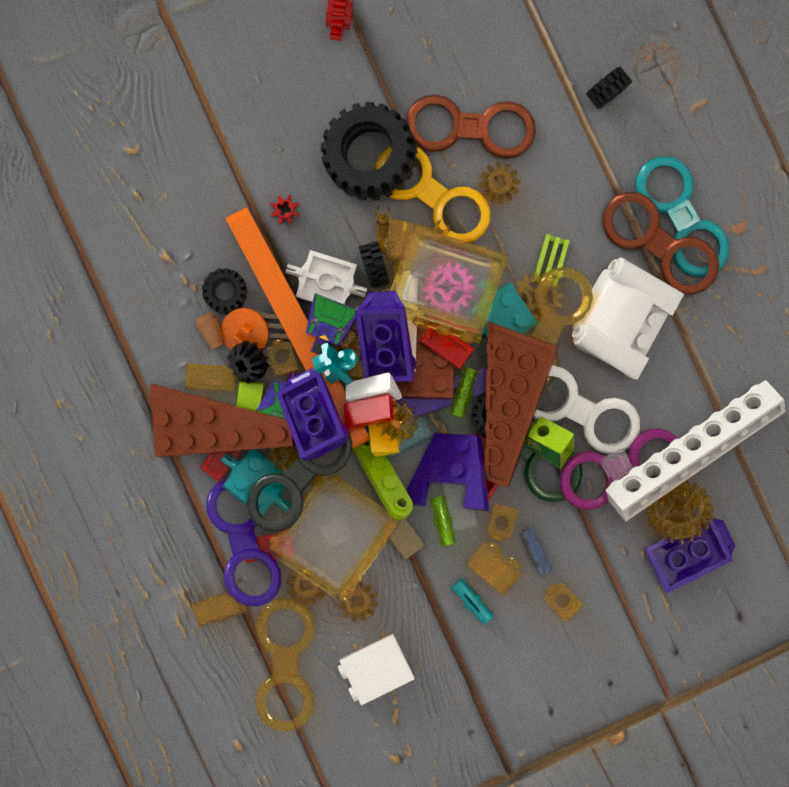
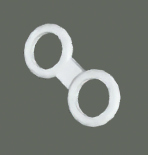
M552 365L549 376L559 377L565 382L568 390L566 401L555 411L544 412L537 409L533 419L538 420L540 417H544L551 422H556L564 417L570 418L583 425L584 436L588 444L597 452L609 455L621 453L630 448L640 431V417L635 407L626 400L619 398L603 399L595 403L579 395L578 385L573 375L564 368ZM616 408L623 410L630 419V428L627 435L617 443L607 444L599 441L594 434L596 418L607 409Z

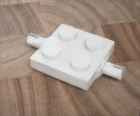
M310 250L307 262L302 268L288 263V269L285 271V274L299 277V287L295 297L309 302H313L314 294L317 293L345 305L350 294L365 298L368 289L354 285L353 277L357 264Z

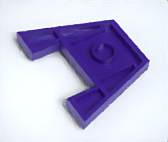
M434 433L406 490L413 502V506L425 507L429 484L440 483L467 485L463 508L467 510L489 511L482 442L479 436Z

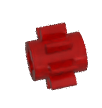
M279 195L277 204H270L276 211L271 214V217L275 218L278 216L279 225L283 221H288L292 225L291 219L293 216H300L294 210L299 206V203L292 204L291 195L287 197V200H282ZM285 205H288L289 210L291 212H286L285 215L282 216V213L279 210V208H284Z

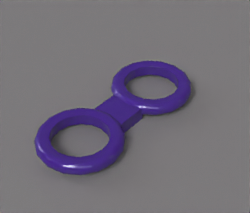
M225 479L218 482L210 490L206 500L207 514L210 521L220 531L228 534L233 554L224 570V584L228 593L237 602L246 606H261L270 602L278 594L281 585V570L274 558L258 549L254 528L257 525L252 518L243 524H231L219 515L217 499L225 491L222 487L227 481ZM247 559H255L262 562L268 568L271 574V583L269 589L264 594L250 596L238 588L234 573L240 562Z

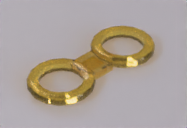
M569 267L555 268L546 273L539 281L535 293L536 306L541 315L532 333L525 335L555 345L564 326L577 323L589 312L593 301V294L588 279L578 270ZM560 277L573 279L582 290L581 305L576 312L567 316L555 314L546 303L548 286L552 281ZM557 352L553 365L559 367V353ZM548 376L544 388L549 386L556 377Z
M288 598L274 600L266 605L259 614L256 625L258 640L264 649L273 654V675L264 680L257 690L255 700L257 713L263 723L274 730L284 732L296 730L305 724L311 716L314 706L311 688L304 679L298 676V654L304 651L313 639L315 630L314 620L306 606L297 600ZM284 608L292 609L300 614L305 626L304 635L301 640L289 647H282L273 643L268 637L266 630L267 620L270 615ZM276 684H293L303 694V710L293 720H277L270 715L266 708V695L270 688Z

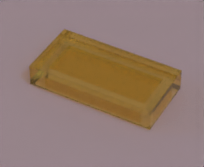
M187 364L185 388L235 391L236 375L232 376L234 371L228 366Z

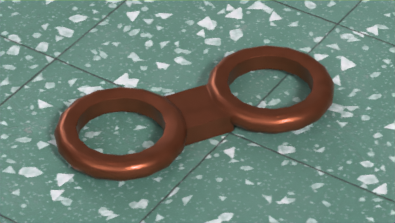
M427 95L414 102L408 110L405 120L415 138L416 145L422 150L429 152L444 151L453 146L459 138L480 140L483 147L493 156L504 159L516 158L529 149L533 144L536 134L535 121L530 112L521 104L511 101L498 102L488 107L483 114L460 112L458 106L447 97ZM429 105L444 107L453 118L452 132L441 141L431 142L425 140L416 130L415 120L417 114ZM509 111L516 113L525 124V137L519 145L513 148L497 146L488 135L490 120L500 112Z
M625 192L617 195L607 204L603 212L602 222L606 236L614 245L622 249L636 250L645 247L660 258V270L664 281L683 294L694 295L705 291L714 283L719 269L716 251L708 242L698 237L676 239L661 228V217L658 208L649 197L639 192ZM626 202H637L643 205L650 216V227L647 233L636 240H628L619 236L612 223L615 210ZM684 247H695L701 250L707 256L709 262V270L706 277L701 282L693 285L679 282L673 276L670 268L674 253Z

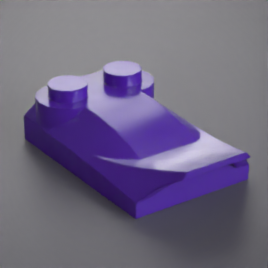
M396 291L370 292L364 302L355 310L364 378L390 373L394 381H413L415 379L416 360L412 355L405 306Z
M310 368L288 380L284 389L276 392L301 459L306 461L321 457L342 446L349 439L348 428L341 421L322 373L319 374L316 370Z
M709 516L658 542L652 543L644 548L658 582L665 593H669L733 561L732 553L735 544L724 521Z

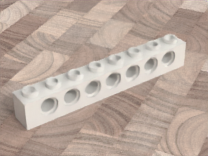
M766 380L752 386L746 394L740 398L733 399L727 407L721 411L714 412L708 420L692 427L689 433L680 439L673 440L660 453H654L648 461L641 466L631 469L629 474L622 479L613 481L605 489L608 501L621 517L628 521L785 413L784 399ZM733 420H738L736 423H730ZM712 434H719L718 436L711 437ZM694 447H698V448H699V449H697V450H690V449H692V448H694ZM673 461H679L677 464H670ZM652 475H659L656 478H650ZM634 488L639 489L636 492H630Z

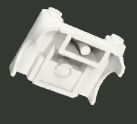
M615 259L610 263L608 269H604L576 317L572 327L574 329L572 337H574L573 343L580 351L608 363L627 377L638 380L649 360L646 357L647 352L668 315L673 316L684 294L626 259Z

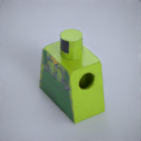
M540 417L536 424L532 422L527 435L528 447L562 469L574 451V434L544 417Z

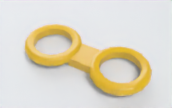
M392 146L380 154L375 164V170L387 162L392 152ZM417 147L418 153H416V158L422 166V177L419 183L408 190L394 189L392 191L393 195L390 197L395 200L418 198L433 210V222L436 230L444 239L457 244H467L476 241L486 232L490 224L491 210L487 200L480 192L470 187H455L448 190L433 179L432 165L429 157L421 148ZM457 197H468L474 200L481 212V220L478 226L465 234H458L449 230L442 218L446 204Z

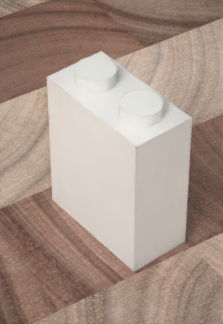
M393 633L339 660L341 663L338 666L343 679H349L352 686L348 688L354 702L359 700L361 705L415 679Z

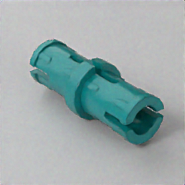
M463 578L451 587L465 603L464 607L467 610L470 609L482 625H485L494 617V614L480 600L481 596L475 594Z

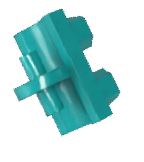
M328 343L321 345L322 354L312 358L314 369L319 374L324 372L327 381L331 384L342 380L346 385L352 383L353 378L349 376L348 370L356 366L358 361L356 352L348 348L338 352Z

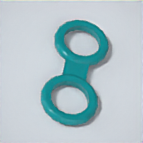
M660 156L649 160L641 167L637 175L636 191L649 197L656 204L659 213L668 215L677 231L674 238L686 237V235L695 230H706L712 233L719 244V271L724 267L729 257L730 244L727 235L718 225L709 220H700L689 199L693 194L694 181L690 170L683 162L673 157ZM661 166L676 170L683 180L681 196L676 201L668 204L653 200L646 189V179L649 173ZM682 248L674 253L675 263L683 272L693 277H706L709 266L696 267L690 264L684 258Z

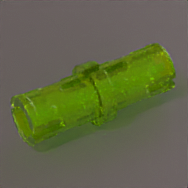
M468 367L463 368L458 387H455L454 390L456 394L449 414L464 419L467 405L474 394L472 390L479 371Z
M446 496L431 498L430 501L435 517L433 522L434 526L437 525L441 547L457 543L451 523L453 518L449 515Z

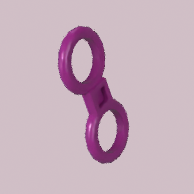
M660 428L649 429L636 437L630 446L629 453L608 460L599 453L592 451L580 452L569 458L562 467L559 478L560 489L565 499L574 507L584 510L597 509L608 502L605 489L613 481L620 480L629 474L630 470L634 467L640 466V449L647 441L659 438L670 444L673 440L679 438L667 430ZM587 461L595 462L601 466L606 474L607 481L601 495L591 500L579 498L574 494L570 486V476L574 468L580 463Z

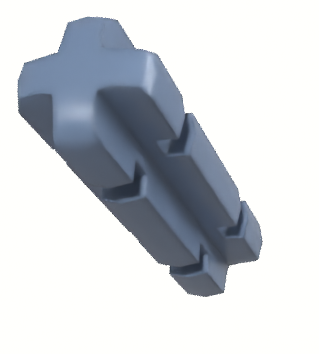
M534 529L524 530L521 535L524 541L528 543L526 546L534 563L538 565L536 567L539 574L549 573L552 571L549 561H546L547 557L539 540H536L537 535Z

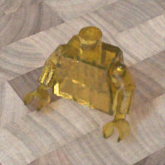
M378 206L376 208V239L381 252L386 254V259L395 261L392 275L405 278L407 277L409 265L420 267V264L428 263L439 253L445 236H447L451 229L450 224L446 230H442L439 227L441 222L439 220L435 227L431 228L391 218L390 207H388L387 214L382 215L379 213Z

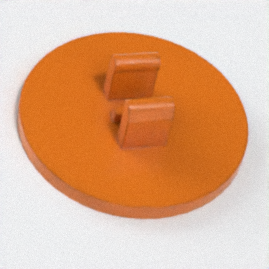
M238 308L231 311L224 318L221 325V334L225 345L230 350L235 345L247 340L251 343L257 342L260 349L264 348L267 344L269 328L263 316L257 311L250 308Z

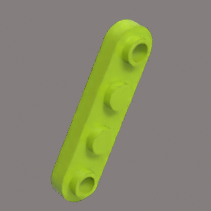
M362 444L353 449L388 514L396 520L406 519L413 509V502L387 456L375 457L371 452V444ZM401 502L405 507H400L397 503Z

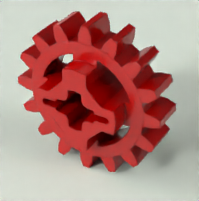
M328 0L325 22L326 27H331L330 40L342 41L344 29L350 30L353 1Z

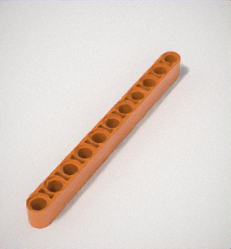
M245 207L225 219L306 371L310 368L314 369L312 358L317 356V354L311 352L316 338L307 335L308 320L248 208ZM322 372L341 421L344 424V404L349 403L346 400V392L340 380L331 384L327 381L325 373ZM365 427L348 430L353 443L352 450L370 441Z

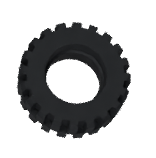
M366 102L365 106L361 107L359 103L353 104L352 110L348 112L345 108L339 112L341 117L337 120L333 117L329 122L330 130L325 129L323 138L325 142L321 143L323 165L335 185L342 189L345 194L351 197L357 196L359 200L365 201L367 198H371L373 201L380 200L382 195H386L388 198L393 195L392 191L398 188L401 190L405 186L403 183L405 179L410 180L413 175L412 167H416V153H418L415 138L405 119H402L396 110H389L387 105L380 103L379 106H375L373 102ZM367 132L385 134L392 145V152L387 162L379 169L371 172L355 170L347 159V152L353 140Z

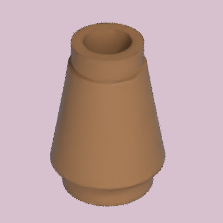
M213 311L195 318L197 323L195 326L207 345H209L210 350L224 344L218 316L215 317Z

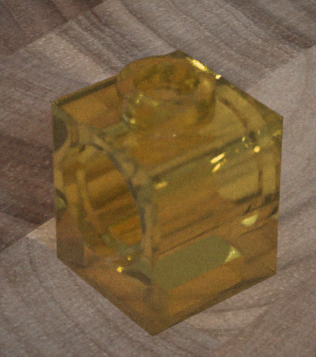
M285 338L272 341L271 347H267L275 377L299 371L291 341L286 342ZM281 350L289 353L288 361L283 364L276 361V354Z
M493 503L486 532L491 533L490 538L504 541L505 537L511 538L518 509ZM499 516H505L508 520V526L504 530H498L495 527V519Z
M562 582L559 585L556 583L552 584L545 591L547 596L544 600L565 622L584 605ZM565 593L568 596V603L563 607L557 606L555 602L557 595Z

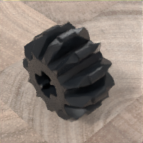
M249 340L232 347L227 357L230 362L228 367L234 371L232 376L237 375L240 382L246 381L248 384L264 377L269 368V364L266 362L269 357L263 354L264 348L259 349L257 342L251 343Z

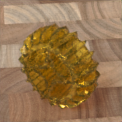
M686 480L684 484H680L647 507L646 516L648 517V524L650 527H653L655 534L660 533L663 540L669 537L672 543L675 539H679L683 544L684 538H689L693 542L694 535L701 537L703 534L702 530H708L709 523L713 520L712 512L714 510L711 504V497L706 495L704 488L699 489L697 483L690 486L689 481ZM665 505H667L668 509L665 511L666 514L661 516L660 512ZM698 506L700 510L698 514L693 518L691 513L694 512V508Z

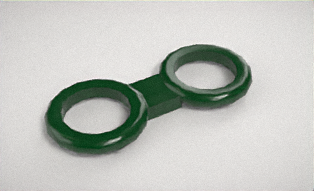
M486 409L485 412H484L485 420H486L487 409ZM526 438L521 455L527 461L524 473L525 481L530 491L541 500L549 502L564 501L565 497L562 491L549 492L538 485L535 480L534 471L537 462L542 456L528 447ZM572 452V454L570 455L569 458H571L572 456H574V455H576V454H575L574 452ZM581 463L572 471L573 475L570 486L574 493L580 487L583 476Z

